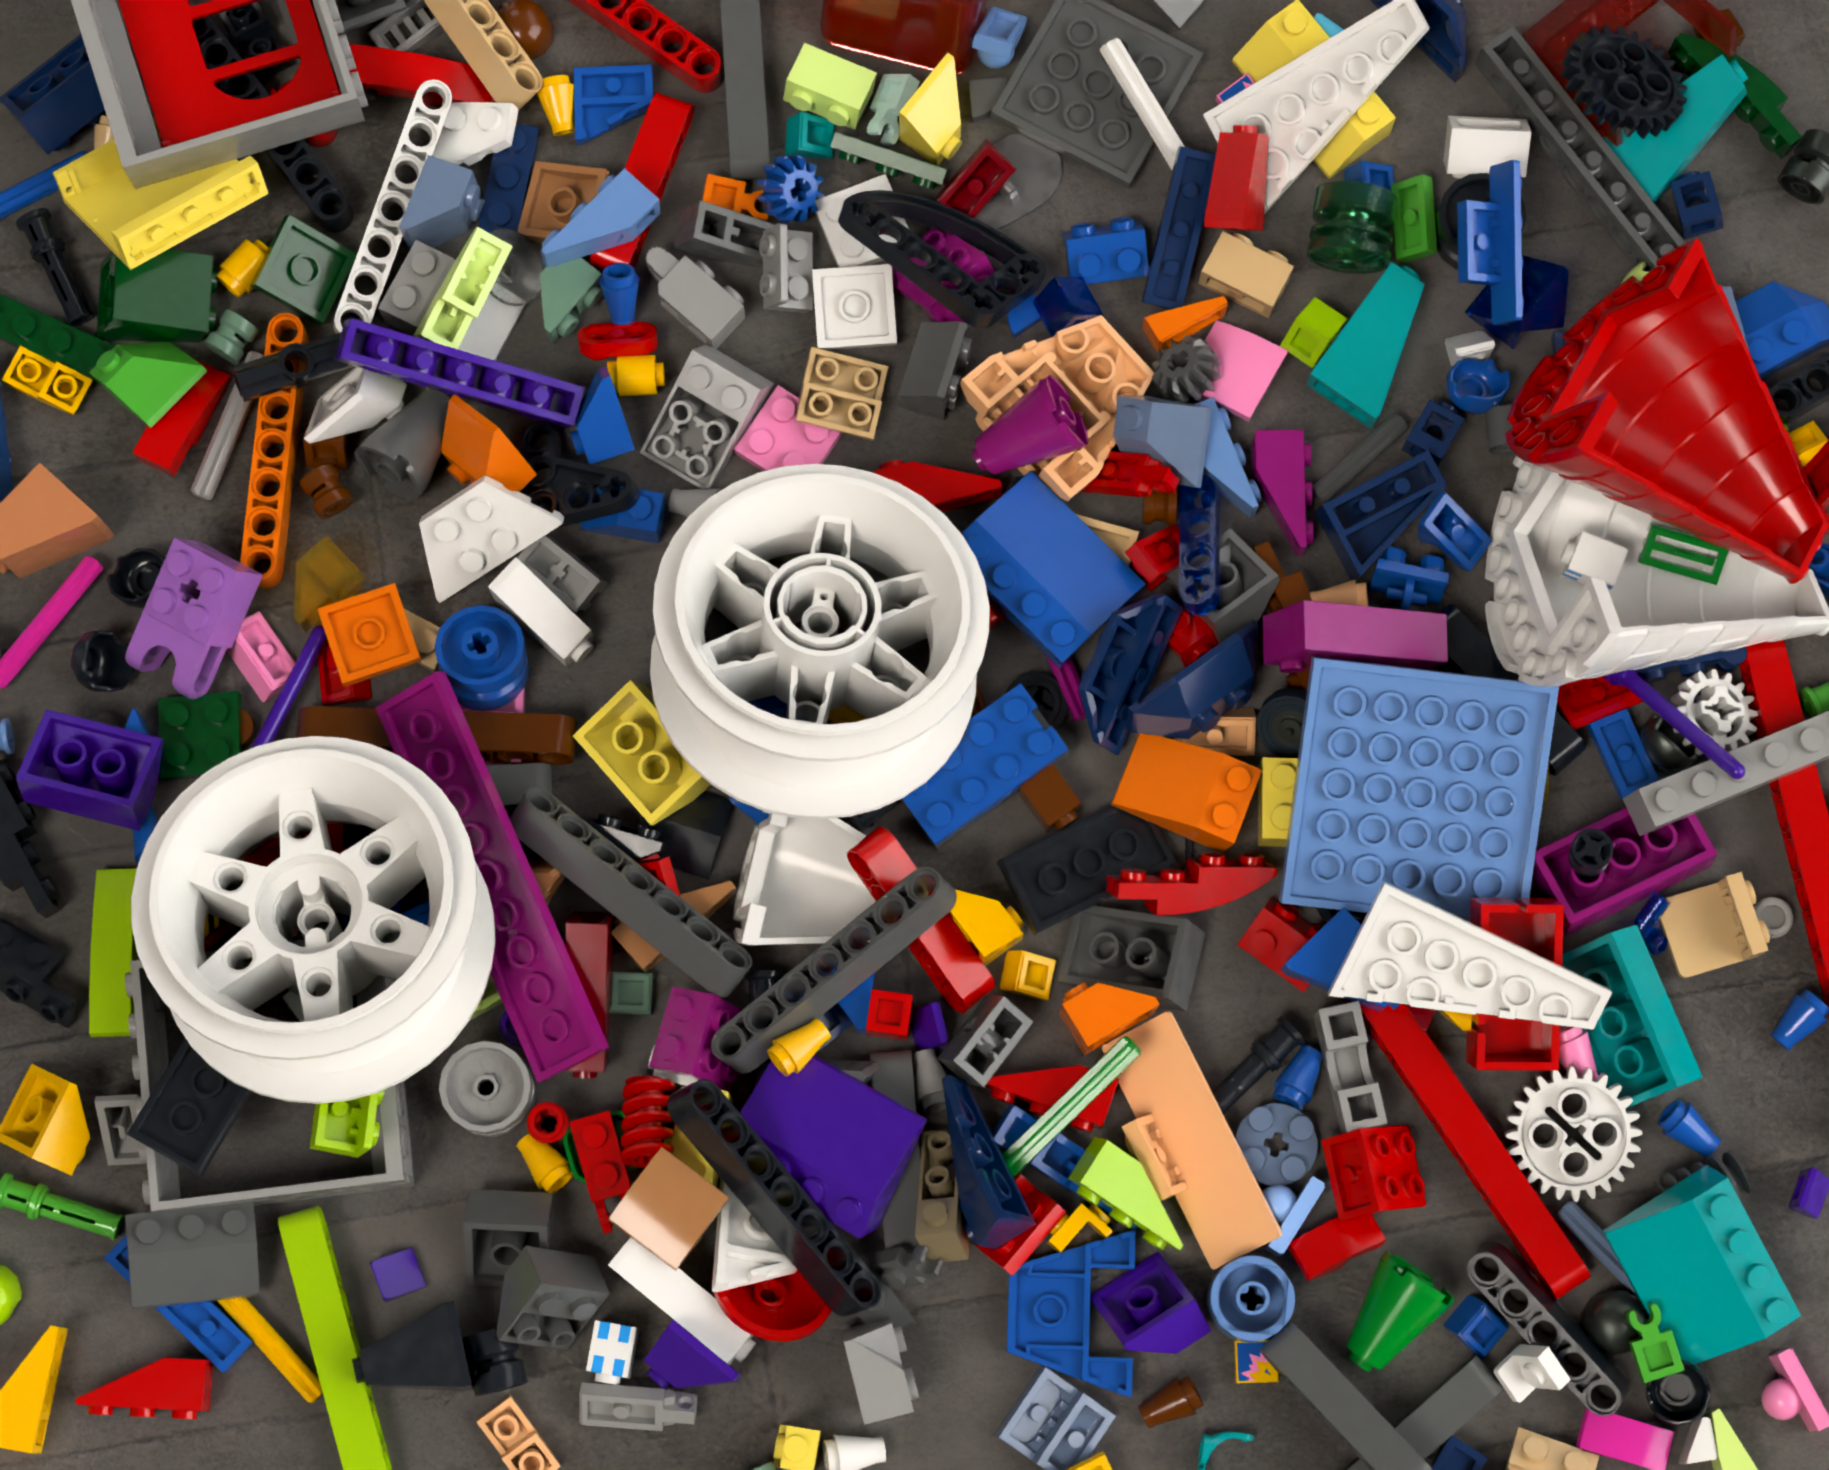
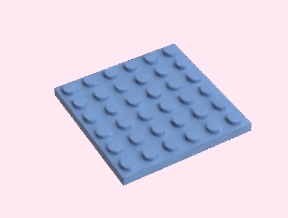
M1312 656L1279 901L1281 904L1341 910L1344 907L1347 911L1368 913L1384 881L1470 922V898H1508L1515 902V898H1529L1559 686L1544 688L1512 679Z

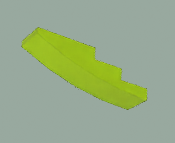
M137 868L96 870L89 985V1034L91 1037L131 1036L128 1019L129 1014L134 1013L133 997L129 998L126 992L125 974L131 972L130 961L138 960L131 922V896Z

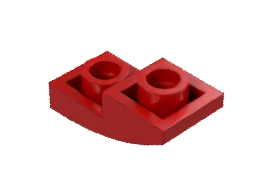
M1372 1215L1339 1222V1218L1336 1217L1291 1241L1288 1248L1306 1280L1310 1281L1342 1268L1347 1260L1380 1248L1386 1241V1238Z

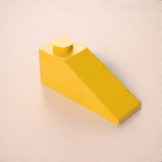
M50 1325L0 1390V1448L31 1454L42 1453L68 1328Z

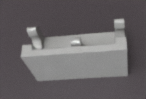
M549 534L526 547L517 557L562 602L575 612L589 609L592 597L597 592L603 593L610 584Z

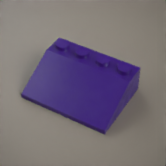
M815 1055L798 1074L793 1072L787 1077L771 1061L740 1112L827 1219L859 1239L880 1227L927 1121L923 1116Z

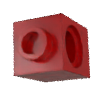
M872 989L866 1036L907 1041L913 995Z

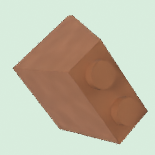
M39 463L0 503V572L4 575L10 570L20 579L110 541L115 534L92 509Z

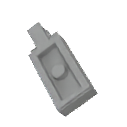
M581 1382L579 1392V1423L581 1425L663 1431L664 1426L674 1425V1423L695 1424L697 1414L696 1394L675 1392L662 1388Z

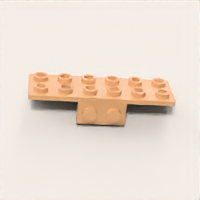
M1164 1012L1103 1045L1102 1051L1105 1055L1122 1037L1127 1036L1141 1050L1140 1056L1117 1077L1119 1079L1118 1083L1136 1117L1135 1120L1121 1126L1125 1133V1144L1129 1152L1134 1157H1137L1138 1161L1142 1164L1160 1201L1173 1196L1176 1197L1210 1268L1215 1270L1281 1237L1282 1231L1172 1012Z

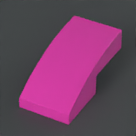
M1585 1407L1576 1447L1649 1470H1665L1674 1432L1616 1414L1599 1416Z

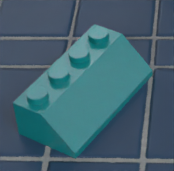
M1637 925L1610 932L1562 955V967L1612 991L1594 1029L1582 1028V1030L1588 1031L1598 1076L1602 1072L1608 1075L1606 1088L1618 1082L1622 1089L1617 1098L1624 1096L1632 1098L1633 1102L1627 1108L1703 1078Z

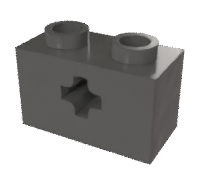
M987 994L937 1059L960 1079L966 1080L968 1085L984 1087L1033 1024V1021L1006 997Z

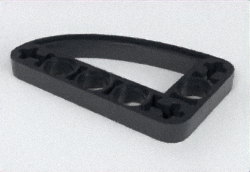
M864 191L848 197L843 202L838 222L848 234L972 327L988 328L1038 291L1046 274L1044 262L1008 236L961 211L923 197L896 191ZM893 217L916 221L950 235H956L1004 265L979 283ZM879 235L891 236L894 239H896L897 242H887L881 239ZM910 258H919L925 261L928 265H917L910 260ZM1019 274L1023 275L1021 280L1018 278ZM940 281L952 282L959 289L947 288ZM995 287H1004L1010 290L1012 295L1002 294Z

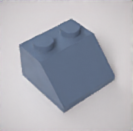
M430 155L427 156L399 226L409 251L415 240L434 248L468 233L472 221H479L485 200L482 199L480 186L477 184L473 170Z

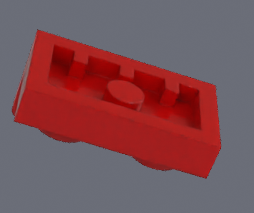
M1020 1173L1014 1177V1180L1036 1225L997 1249L978 1246V1244L973 1243L970 1239V1242L987 1258L1011 1276L1017 1272L1067 1213L1058 1203L1035 1188Z

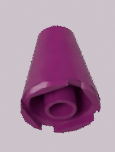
M1049 375L1044 379H1040L975 439L976 448L972 450V454L982 471L988 469L992 474L1002 473L1081 450L1082 447L1089 443L1088 433L1079 411L1073 413L1067 403L1072 399L1056 378Z

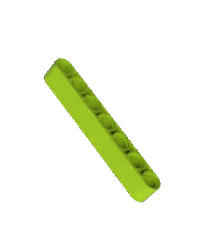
M317 1205L278 1217L279 1230L343 1470H393L371 1387H367L365 1382L357 1384L352 1359L360 1357L359 1351L361 1350L323 1211Z

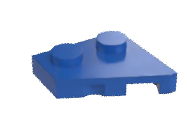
M652 65L574 68L575 140L577 145H583L648 110L654 96Z

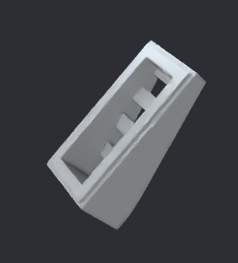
M409 0L405 3L406 10L388 16L371 29L368 35L377 47L413 52L445 30L436 17L432 19L425 9L428 6L423 0ZM416 14L425 24L421 29L412 19ZM403 22L412 34L408 39L398 27ZM389 31L392 32L400 44L395 49L384 35Z

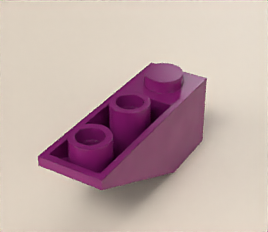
M1255 430L1252 439L1253 479L1296 557H1303L1307 544H1313V521L1306 520V506L1312 505V482L1305 481L1304 468L1311 466V444L1304 443L1303 430Z

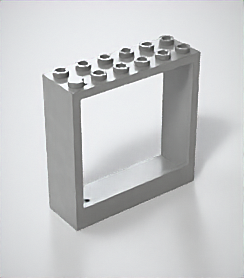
M305 939L291 941L293 944L306 947ZM218 950L206 951V959H209ZM133 960L130 961L131 972L125 974V986L128 997H133L134 1013L129 1014L128 1023L131 1038H137L138 1055L132 1056V1070L135 1080H140L141 1096L136 1097L135 1100L136 1115L138 1116L167 1069L169 1054L164 1002L147 978L141 961ZM377 975L371 984L356 994L357 1007L385 991L395 982V979ZM405 1081L385 1089L383 1100L377 1106L375 1121L380 1124V1133L376 1145L371 1148L373 1175L181 1199L178 1164L139 1142L140 1159L142 1163H147L148 1180H143L142 1183L145 1205H150L152 1212L253 1202L254 1206L415 1186Z

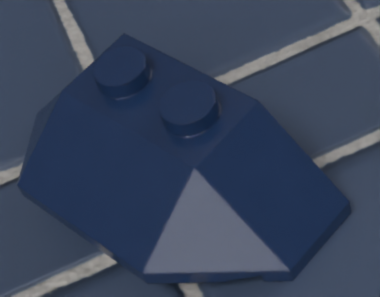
M1393 0L1370 1L1380 9ZM1415 0L1430 28L1417 42L1416 46L1456 83L1461 78L1466 65V11L1463 9V4L1461 0Z
M1161 593L1111 613L1104 631L1099 636L1095 652L1082 675L1077 693L1093 742L1115 755H1119L1129 732L1126 727L1128 707L1144 698L1183 611L1182 606Z
M1254 620L1155 688L1147 696L1128 707L1127 729L1131 733L1190 739L1200 731L1205 733L1211 730L1219 722L1221 716L1229 710L1233 709L1236 711L1242 708L1252 696L1259 625Z

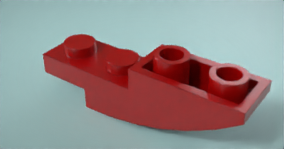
M1202 853L1200 859H1187L1186 875L1185 871L1178 869L1160 870V875H1146V871L1141 869H1122L1121 875H1107L1106 891L1117 899H1145L1144 907L1156 916L1179 915L1210 909L1239 899L1275 878L1278 868L1265 861L1264 856L1260 854L1242 853L1239 860H1225V855Z

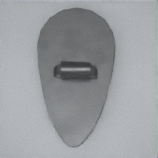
M1022 133L1009 135L994 145L1017 170L974 217L997 231L1020 220L1050 200L1060 185L1062 166L1058 153Z

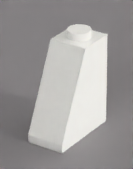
M516 557L488 586L497 606L511 615L526 632L567 668L573 661L580 663L593 649L591 642L595 638L591 629Z

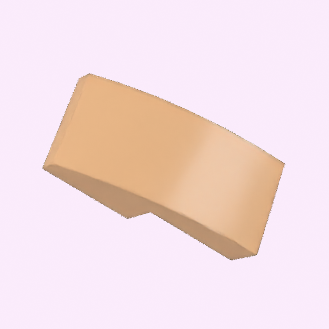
M511 1394L476 1419L477 1424L500 1453L502 1460L510 1470H557L561 1467Z

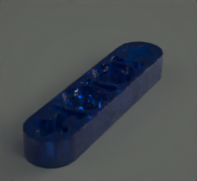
M1205 475L1202 477L1201 488L1182 485L1180 489L1179 593L1185 609L1193 615L1201 616L1213 611L1218 605L1220 598V498L1214 481ZM1205 491L1201 495L1203 508H1198L1195 498L1198 497V492ZM1198 522L1210 524L1207 531L1202 534L1190 533L1191 527ZM1198 555L1210 557L1208 563L1203 567L1193 568L1189 566L1190 561ZM1196 582H1201L1205 590L1201 594L1200 599H1194L1198 595Z

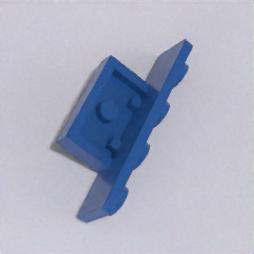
M1509 160L1490 167V202L1465 200L1457 203L1458 283L1491 286L1493 325H1504L1520 321L1523 317L1522 178L1520 175V161Z

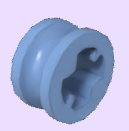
M3 718L0 723V752L5 751L9 755L15 752V739L10 720Z

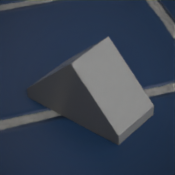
M128 1094L95 1097L94 1102L108 1166L147 1164L141 1162L139 1141L127 1135V1132L137 1118L136 1097L141 1095Z

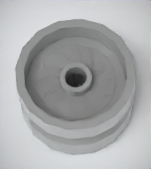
M489 1041L465 1045L454 1053L442 1070L439 1084L442 1106L451 1119L474 1135L485 1137L509 1134L521 1126L534 1107L537 1091L533 1073L525 1061L515 1051L502 1043ZM490 1081L494 1085L493 1092L487 1096L481 1095L480 1092L485 1090L482 1085Z

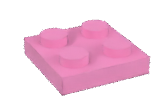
M778 385L735 446L734 453L761 471L784 466L823 464L843 433L796 422L799 398Z

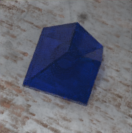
M1522 255V295L1524 306L1523 317L1520 321L1504 325L1492 324L1490 285H1486L1465 313L1513 350L1528 331L1564 328L1569 271L1565 266Z

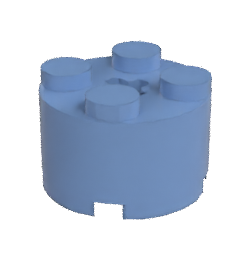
M1244 1256L1229 1262L1214 1275L1207 1292L1208 1312L1215 1327L1229 1338L1242 1342H1258L1277 1334L1290 1320L1295 1306L1294 1287L1286 1273L1275 1262L1261 1256ZM1249 1288L1254 1289V1296L1261 1297V1303L1253 1306L1252 1311L1247 1310V1304L1240 1301V1295L1246 1294Z

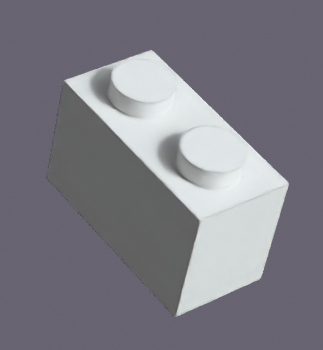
M1448 116L1443 158L1447 174H1452L1453 177L1461 179L1469 174L1489 173V169L1493 165L1509 160L1520 161L1521 177H1526L1531 140V129L1527 119Z

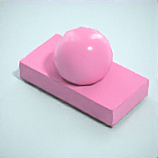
M1780 1349L1769 1355L1768 1357L1780 1378L1770 1381L1765 1386L1761 1397L1764 1410L1769 1416L1784 1421L1794 1418L1799 1413L1809 1432L1821 1431L1828 1427L1829 1415L1793 1349Z

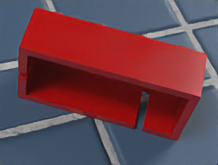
M1470 898V923L1562 966L1564 905L1553 898H1515V902L1508 898ZM1476 1013V1015L1472 1014V1021L1475 1022V1025H1471V1031H1467L1466 1062L1474 1069L1559 1070L1560 1025L1515 1018V1020L1499 1018L1498 1016Z

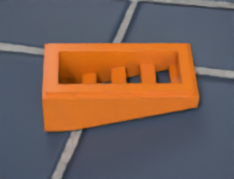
M1224 296L1151 314L1144 317L1142 329L1156 352L1159 353V349L1167 350L1171 347V339L1180 343L1186 335L1190 337L1215 323L1216 320L1218 321L1225 317L1228 302Z

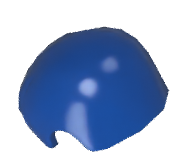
M1468 358L1459 360L1446 376L1447 393L1451 401L1461 410L1473 415L1487 413L1493 407L1498 406L1506 397L1510 389L1509 371H1504L1503 373L1498 371L1493 359L1479 361Z

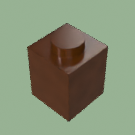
M1053 764L1019 787V796L1046 833L1055 827L1058 831L1062 830L1079 818L1076 812L1080 810L1081 801Z

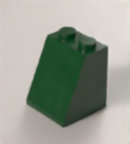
M168 249L130 270L110 251L100 267L96 338L103 341L199 343L209 331L213 330L215 325L216 310L210 307L211 293H215L218 277L216 275L218 271L212 269L213 256Z

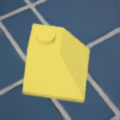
M948 52L899 112V140L935 165H939L944 158L950 160L962 144V140H960L961 119L954 56Z

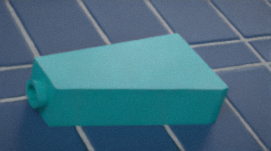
M1722 54L1681 83L1687 86L1683 94L1687 98V102L1682 107L1684 111L1667 132L1662 130L1657 137L1649 132L1645 139H1642L1635 130L1629 138L1626 137L1623 128L1618 127L1615 133L1611 132L1603 138L1655 205L1671 187L1670 182L1678 179L1746 96L1747 90L1743 82L1749 78L1736 59L1728 63Z
M1391 262L1310 373L1306 384L1371 430L1381 414L1425 285L1420 281V277L1415 271L1407 266L1402 265L1399 267Z

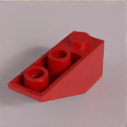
M1076 1065L994 1076L990 1078L984 1088L992 1090L990 1097L998 1101L1013 1104L1014 1100L1017 1099L1031 1104L1029 1111L1042 1116L1090 1068ZM1116 1078L1069 1126L1087 1133H1091L1093 1127L1101 1130L1119 1079Z
M162 1358L76 1398L75 1405L88 1406L87 1414L113 1415L114 1407L130 1408L129 1416L155 1417L156 1409L172 1410L171 1418L197 1420L198 1411L210 1412L214 1364L210 1360Z

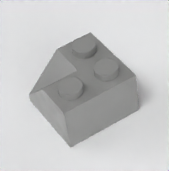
M886 1318L843 1329V1342L864 1425L914 1412L911 1400L919 1399L912 1367L903 1369L899 1353L907 1351L902 1327L893 1328L891 1318Z

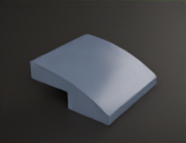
M1041 1365L994 1435L1044 1470H1066L1089 1458L1116 1416L1050 1369Z

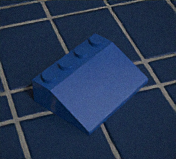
M1032 471L1025 475L961 533L977 559L985 580L988 599L1059 669L1108 622L1112 612L1120 610L1146 584Z

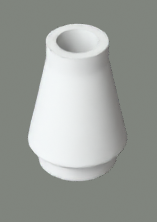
M833 1435L832 1439L823 1440V1459L826 1470H860L876 1463L886 1462V1449L883 1437L870 1438Z

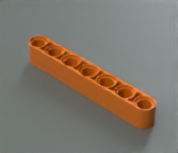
M280 313L269 322L264 357L281 352L289 344L309 343V336L300 319L291 313ZM289 329L298 331L294 340L290 342L279 341L284 331ZM291 359L285 364V367L293 368V373H301L307 368L306 364L299 359ZM304 387L298 389L287 388L259 397L240 563L253 569L254 565L260 560L267 559L271 561L270 569L262 574L263 576L258 586L260 589H270L276 586L283 575ZM281 405L289 407L285 417L281 419L271 418L274 408ZM279 443L284 445V450L280 456L276 458L266 457L270 446ZM270 482L280 483L279 491L275 495L270 497L262 496V490L266 484ZM270 520L275 522V528L272 533L265 536L257 535V530L261 523Z

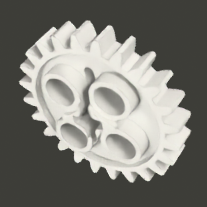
M1568 1065L1566 1076L1561 1077L1557 1070H1551V1080L1547 1082L1539 1074L1535 1075L1538 1088L1534 1090L1527 1085H1523L1522 1088L1528 1096L1527 1099L1523 1101L1513 1098L1512 1100L1514 1105L1520 1109L1519 1114L1506 1115V1119L1515 1124L1516 1129L1507 1130L1504 1132L1506 1138L1516 1140L1517 1142L1507 1148L1510 1155L1522 1156L1516 1161L1517 1166L1520 1170L1529 1167V1171L1525 1176L1529 1183L1534 1182L1538 1178L1541 1179L1538 1190L1542 1194L1547 1192L1551 1186H1554L1556 1199L1561 1200L1565 1190H1569L1574 1202H1578L1580 1190H1586L1591 1199H1595L1596 1196L1595 1186L1601 1185L1609 1193L1611 1186L1608 1179L1614 1177L1623 1182L1625 1179L1619 1168L1621 1166L1634 1168L1635 1166L1627 1157L1628 1152L1635 1153L1641 1150L1638 1145L1631 1142V1138L1642 1135V1130L1630 1126V1123L1637 1120L1640 1115L1637 1111L1625 1110L1633 1102L1630 1096L1617 1098L1622 1086L1617 1082L1606 1088L1608 1075L1602 1072L1594 1081L1592 1080V1069L1587 1066L1583 1070L1581 1077L1577 1076L1573 1065ZM1573 1093L1581 1095L1583 1104L1578 1112L1574 1114L1563 1112L1562 1101L1567 1095ZM1552 1107L1574 1128L1581 1124L1578 1130L1579 1133L1601 1153V1158L1598 1160L1594 1159L1573 1138L1565 1142L1568 1137L1567 1133L1545 1113V1109ZM1602 1122L1612 1124L1613 1135L1608 1141L1600 1143L1593 1140L1592 1133L1596 1125ZM1544 1123L1552 1125L1554 1136L1548 1143L1539 1144L1533 1140V1131L1537 1126ZM1574 1152L1583 1154L1585 1159L1584 1165L1579 1171L1572 1173L1564 1170L1563 1163L1567 1155Z

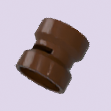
M334 464L320 466L309 472L300 481L305 494L313 498V508L320 519L330 518L341 513L354 501L349 489L342 486L339 482L341 475Z

